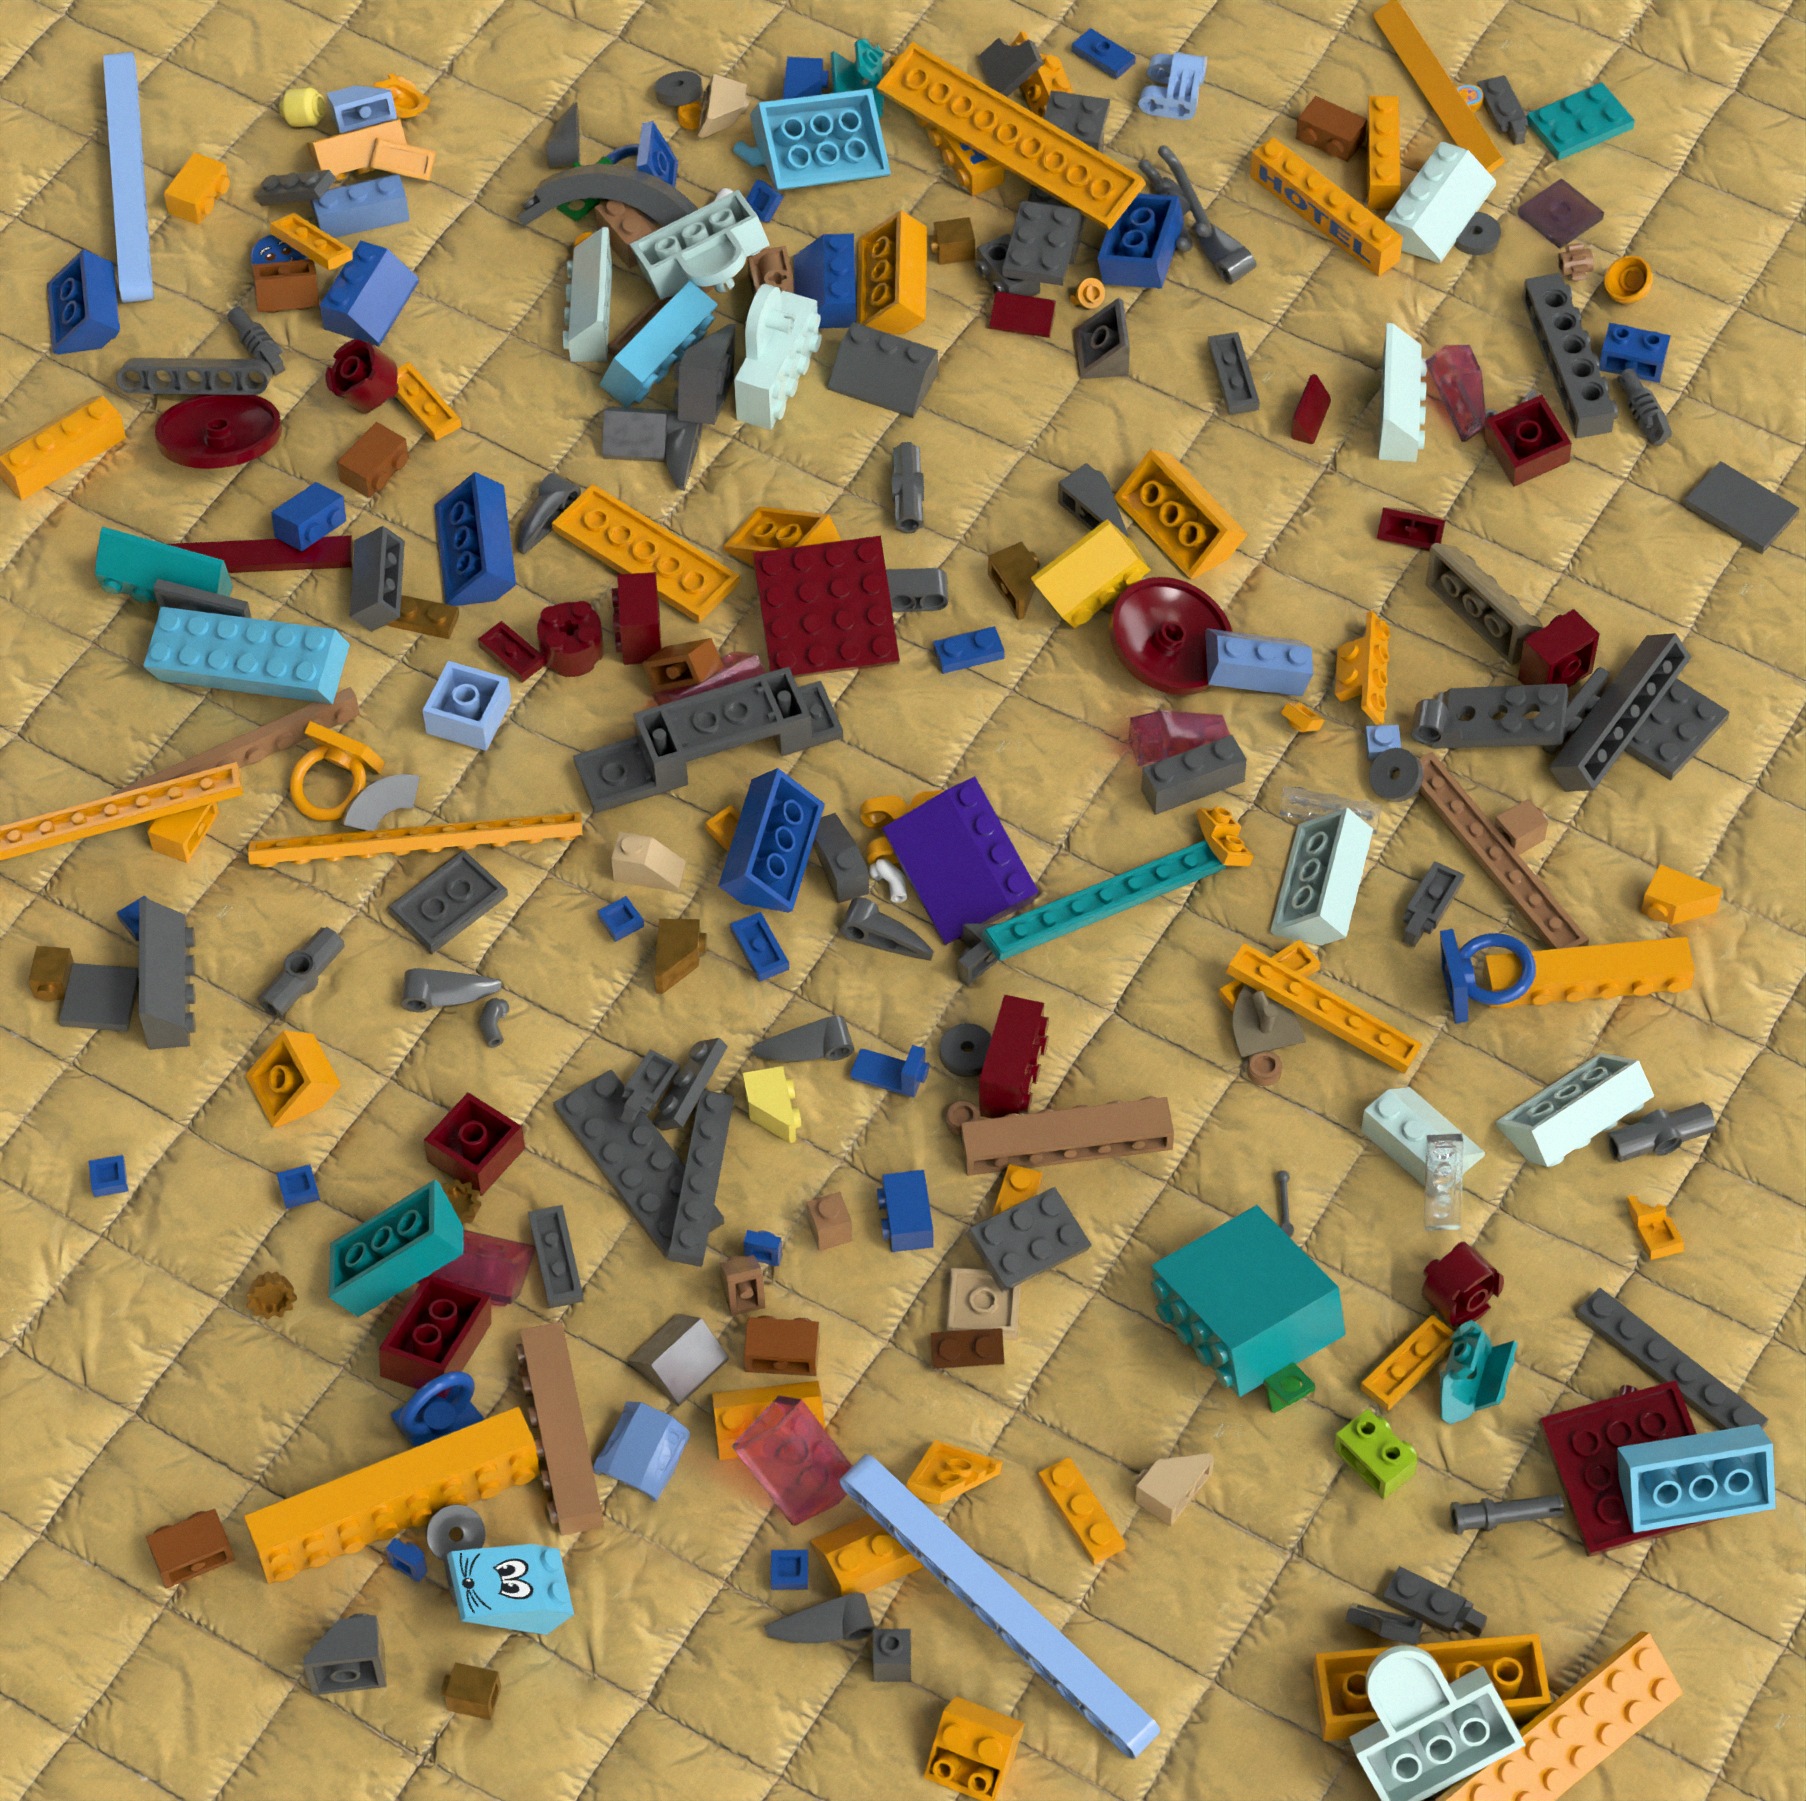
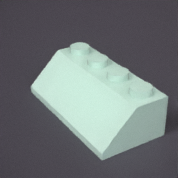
M1441 141L1387 215L1385 223L1403 236L1401 251L1441 263L1456 242V238L1496 186V180L1469 150Z
M602 227L574 248L573 261H568V279H572V284H566V301L571 302L570 307H565V326H569V331H563V348L569 349L570 362H607L608 359L607 345L609 341L613 269L609 227Z
M1386 323L1382 358L1379 460L1416 462L1418 449L1424 450L1425 431L1419 430V425H1425L1426 406H1420V401H1425L1426 382H1421V377H1426L1427 358H1421L1422 345L1393 323Z
M1348 807L1298 824L1270 931L1274 936L1297 941L1301 939L1302 942L1316 945H1324L1346 938L1373 828Z
M1601 1052L1495 1121L1498 1129L1529 1162L1551 1167L1562 1162L1564 1156L1572 1150L1588 1145L1591 1141L1590 1138L1599 1132L1615 1127L1617 1121L1625 1115L1641 1110L1644 1107L1643 1103L1654 1097V1094L1639 1060Z

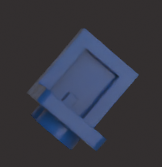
M912 1045L906 1061L867 1049H860L850 1077L854 1081L915 1098L920 1083H925L930 1064L926 1063L925 1048Z

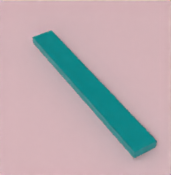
M1203 840L984 929L982 938L1000 962L1222 871L1226 868V865H1223L1218 860L1207 841Z

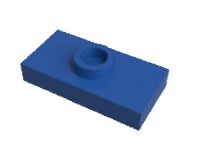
M1092 28L1072 43L1071 51L1116 80L1136 62L1135 55Z

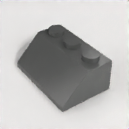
M852 322L840 343L828 390L914 418L938 375V350Z

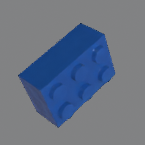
M1138 193L1113 227L1106 232L1097 258L1103 284L1162 289L1176 248L1175 242L1179 238L1184 224L1179 196Z

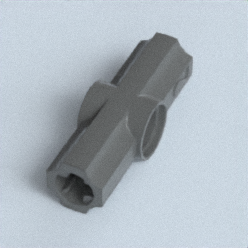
M901 442L899 446L893 448L892 502H895L896 529L902 530L903 533H915L916 530L923 528L922 501H924L923 473H921L920 447L915 446L912 442Z
M321 927L300 951H294L286 957L284 969L257 998L259 1005L274 1018H282L302 994L309 993L316 988L318 976L345 947L344 941L332 929Z
M1701 1102L1670 1113L1666 1109L1650 1112L1640 1123L1609 1132L1607 1141L1611 1155L1614 1160H1618L1620 1163L1654 1152L1656 1155L1671 1153L1678 1149L1684 1141L1714 1132L1716 1124L1709 1105Z

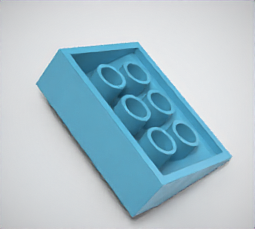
M872 89L759 102L750 114L757 147L776 191L891 175Z

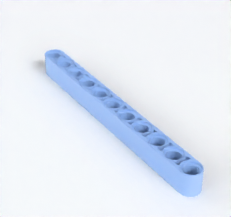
M133 51L103 55L120 295L122 303L153 300L136 62Z
M864 1454L839 1479L841 1487L858 1505L1124 1755L1130 1759H1136L1159 1735L1160 1728L1157 1723L874 1457Z

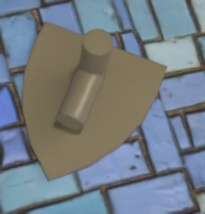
M1245 984L1238 995L1233 1010L1232 1022L1234 1039L1241 1058L1306 1042L1301 1025L1291 1009L1266 996L1264 991H1257Z

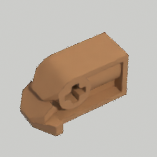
M786 246L762 249L758 254L747 257L753 297L763 284L778 287L780 292L783 290L794 294L793 274Z

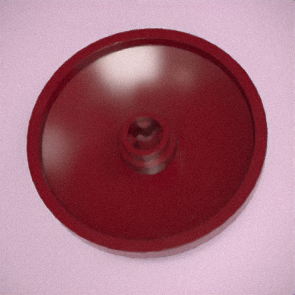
M202 394L191 397L165 411L155 426L157 447L164 457L182 466L201 469L231 467L254 460L272 449L279 441L282 433L281 417L278 409L270 401L257 395Z
M1169 577L1147 578L1129 586L1115 603L1108 624L1111 645L1122 665L1145 685L1174 695L1196 694L1213 686L1208 685L1205 632L1207 629L1233 632L1224 611L1207 593L1190 583Z

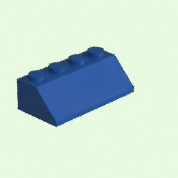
M474 472L435 504L446 605L451 606L497 601L516 585L504 485Z
M779 768L751 779L718 886L741 904L787 913L793 911L825 803Z

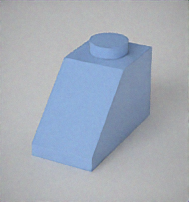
M351 86L326 93L332 120L340 134L397 118L390 89Z

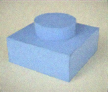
M1399 725L1366 726L1365 737L1368 760H1375L1380 753L1387 749L1401 748Z

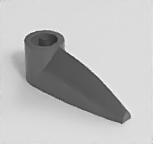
M577 102L573 103L561 116L553 129L550 141L547 142V156L550 169L570 167L574 162L580 164L579 109Z
M1210 223L1212 235L1207 238L1198 235L1200 245L1206 256L1216 267L1221 278L1227 284L1232 285L1256 268L1255 259L1245 246Z
M671 410L666 429V461L676 487L685 491L699 446L703 423L678 420V411Z
M555 473L548 474L541 482L538 491L539 496L530 507L521 526L517 549L524 555L553 530L552 522L581 495L579 487Z
M858 897L850 902L840 928L841 933L847 939L880 950L931 961L934 951L929 945L904 924L879 912L878 906L873 901Z
M413 968L407 970L404 974L401 1005L410 1012L422 1013L430 1010L432 1006L468 1003L501 989V980L451 971Z
M842 1016L827 1017L751 1046L754 1056L778 1061H806L820 1058L837 1061L850 1056L854 1052V1045L845 1018Z
M864 1593L848 1594L764 1626L767 1636L798 1643H820L841 1639L856 1641L873 1634V1629H876Z

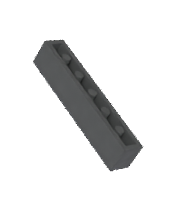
M1676 633L1647 635L1549 766V769L1565 792L1595 790L1691 659L1690 654Z

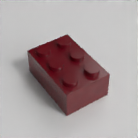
M1004 994L979 1079V1110L981 1117L993 1119L1001 1118L1008 1114L1022 1115L1023 1112L1029 1113L1033 1093L1030 1092L1032 1083L1037 1084L1041 1069V1064H1038L1040 1055L1045 1056L1049 1036L1046 1035L1049 1017H1044L1043 1002Z
M432 1275L424 1277L379 1347L380 1377L419 1390L426 1383L442 1374L463 1371L492 1324L491 1295ZM452 1387L444 1389L435 1396L446 1399Z

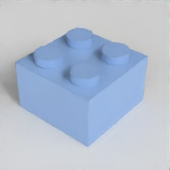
M448 661L422 710L426 734L487 751L512 701L509 679Z

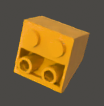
M955 1696L943 1710L923 1778L981 1801H996L1015 1758L1025 1722Z

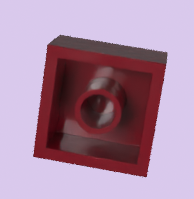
M1539 395L1486 419L1484 439L1513 487L1570 462L1572 442L1543 395Z
M656 572L617 575L618 588H612L613 607H615L613 627L616 653H623L624 665L642 664V662L662 649Z
M1575 609L1564 615L1556 616L1549 625L1540 631L1531 632L1525 638L1518 680L1523 685L1567 684L1568 688L1593 672L1600 633Z
M469 1092L465 1094L424 1139L428 1163L455 1180L458 1179L462 1184L471 1182L472 1190L480 1191V1196L484 1195L525 1149L522 1126Z

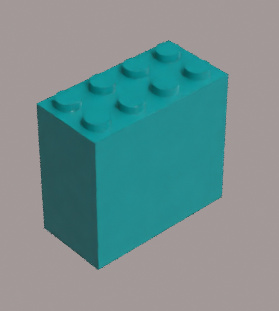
M1258 1205L1151 1265L1154 1279L1151 1282V1286L1157 1296L1158 1305L1155 1308L1159 1318L1165 1324L1170 1323L1175 1328L1181 1342L1184 1345L1190 1344L1200 1362L1204 1366L1209 1365L1215 1371L1222 1386L1225 1388L1230 1387L1238 1397L1264 1383V1379L1292 1362L1297 1364L1346 1335L1339 1287Z

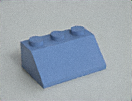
M391 174L330 188L321 199L309 200L317 227L333 238L410 221L406 194L399 174Z
M1207 629L1205 632L1208 685L1303 696L1313 676L1312 648L1304 642L1215 629Z

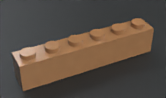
M1149 1096L1137 1101H1111L1105 1105H1078L1072 1109L1057 1111L1045 1109L1033 1114H1008L1001 1118H975L969 1122H961V1143L967 1176L1007 1171L1009 1164L1023 1168H1033L1173 1150L1174 1129L1167 1097L1156 1098Z
M561 1321L520 1330L522 1343L516 1344L519 1365H527L528 1374L523 1375L522 1380L526 1397L533 1396L535 1406L528 1407L532 1428L539 1427L541 1437L534 1438L538 1460L546 1459L547 1469L541 1470L545 1492L552 1490L554 1501L547 1502L551 1524L559 1523L561 1536L604 1527L602 1511L563 1323Z

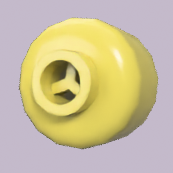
M312 87L293 88L285 92L283 100L279 103V112L282 118H285L286 122L292 127L315 126L324 117L326 104L324 97Z

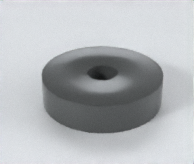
M677 71L662 76L655 83L657 100L667 106H682L696 101L703 94L701 77L690 71Z
M1475 212L1456 238L1454 245L1457 249L1469 255L1488 254L1499 244L1500 225L1492 216L1482 212Z
M1403 748L1387 749L1380 753L1371 765L1369 772L1370 784L1379 796L1388 801H1405L1411 798L1422 784V764L1415 755ZM1400 770L1399 777L1393 780L1394 772Z
M970 1023L959 1024L950 1028L943 1035L940 1042L942 1064L949 1072L957 1076L974 1077L980 1075L992 1038L991 1034L983 1027ZM965 1048L972 1049L971 1052H963L962 1050Z
M455 1504L440 1508L432 1515L426 1527L427 1545L433 1555L442 1561V1555H446L451 1551L467 1550L475 1547L481 1549L485 1542V1526L481 1517L474 1510L463 1505ZM454 1527H458L462 1531V1537L458 1541H452L449 1537V1532Z

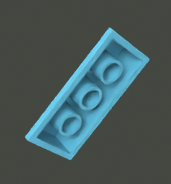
M1759 1424L1617 1447L1619 1482L1633 1532L1776 1509L1773 1443Z

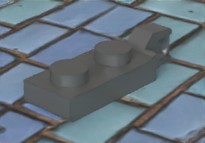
M1503 75L1478 81L1477 86L1483 91V104L1497 132L1507 131L1513 145L1525 143L1528 122L1506 76Z
M1433 862L1406 907L1403 922L1408 925L1404 930L1405 936L1402 942L1415 947L1423 932L1431 934L1433 929H1436L1463 884L1465 874L1438 862Z
M650 1049L624 1087L620 1101L624 1102L625 1105L619 1119L632 1125L640 1111L648 1114L650 1110L652 1111L676 1076L680 1064Z
M1401 1566L1398 1567L1383 1595L1382 1601L1416 1619L1422 1620V1622L1447 1634L1451 1631L1459 1634L1462 1629L1479 1638L1486 1625L1487 1616L1473 1609V1603L1466 1600V1598Z

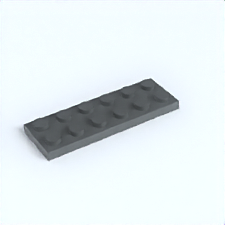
M611 1069L553 1102L554 1110L666 1259L669 1253L685 1165L645 1113L640 1111L632 1125L619 1119L625 1105L624 1102L620 1101L625 1086ZM715 1205L709 1233L724 1224V1216Z

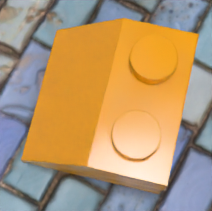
M283 1030L245 1075L272 1127L276 1128L322 1108L341 1086L315 1035Z

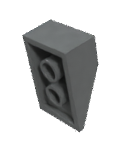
M728 324L688 348L681 362H676L674 380H678L679 385L678 389H675L673 407L678 408V420L715 425L734 379L736 324Z

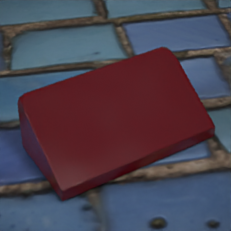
M998 291L994 297L989 329L1050 338L1056 315V302L1051 299Z
M1316 374L1310 375L1292 418V439L1308 444L1315 443L1331 403L1328 391Z

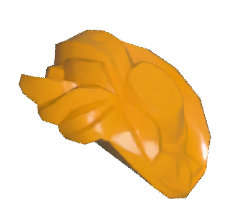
M388 73L389 79L373 84L375 88L391 90L397 117L408 118L417 116L430 104L431 99L417 91L416 86L402 76Z

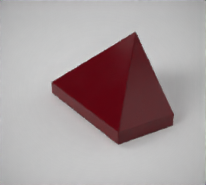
M1383 507L1377 539L1430 549L1435 543L1441 544L1446 519L1419 510Z

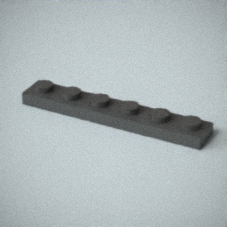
M703 1090L698 1099L667 1260L699 1267L703 1265L734 1096Z
M1600 1287L1577 1310L1576 1317L1659 1383L1663 1384L1676 1380L1685 1403L1719 1430L1759 1424L1762 1429L1767 1426L1769 1420L1767 1417Z

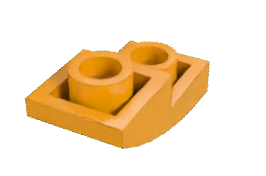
M1215 806L1213 809L1198 808L1196 814L1202 833L1218 860L1223 865L1249 867L1254 855L1244 846V841L1238 838L1242 826L1232 817V813L1219 806Z

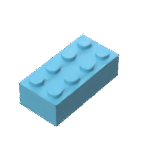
M689 280L614 357L599 385L624 407H630L635 401L640 404L650 393L652 385L655 382L659 384L670 372L669 368L673 363L681 362L685 351L692 344L695 345L707 334L706 330L715 320L712 314L718 304Z

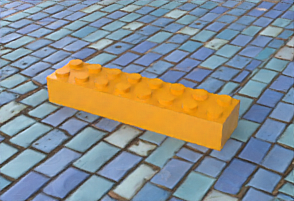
M518 1406L245 1515L244 1519L253 1549L267 1583L287 1581L300 1571L310 1567H322L330 1559L343 1554L359 1552L367 1544L377 1540H389L400 1531L412 1526L420 1527L426 1525L432 1515L442 1507L455 1504L467 1506V1504L479 1499L493 1498L501 1490L511 1486H521L531 1482L536 1476L541 1475L535 1441Z

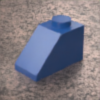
M787 57L783 100L822 95V89H828L829 72L823 70V58Z

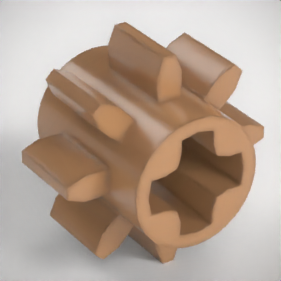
M1583 243L1565 245L1566 252L1558 254V266L1561 275H1568L1569 281L1586 280V272H1591L1594 269V258L1591 249H1584Z

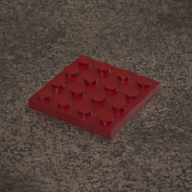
M881 536L753 553L770 672L789 667L793 677L796 678L899 664L900 658Z
M1676 1380L1539 1419L1538 1424L1587 1557L1724 1519L1718 1518L1640 1532H1633L1631 1529L1619 1482L1617 1447L1697 1434Z

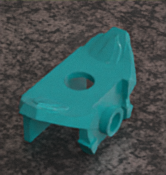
M862 38L855 42L856 61L854 63L832 51L830 54L833 93L872 89L878 118L880 119L883 116L884 95L878 92L876 86L884 78L882 57L885 55L878 44L872 46L868 39ZM864 79L870 80L869 83L863 85Z
M1473 1320L1462 1324L1451 1336L1450 1339L1453 1341L1446 1369L1440 1372L1439 1417L1451 1425L1457 1421L1465 1420L1475 1411L1499 1405L1506 1394L1505 1386L1508 1375L1515 1363L1514 1355L1518 1343L1513 1340L1493 1347L1482 1327ZM1471 1373H1473V1377L1471 1379L1466 1378Z

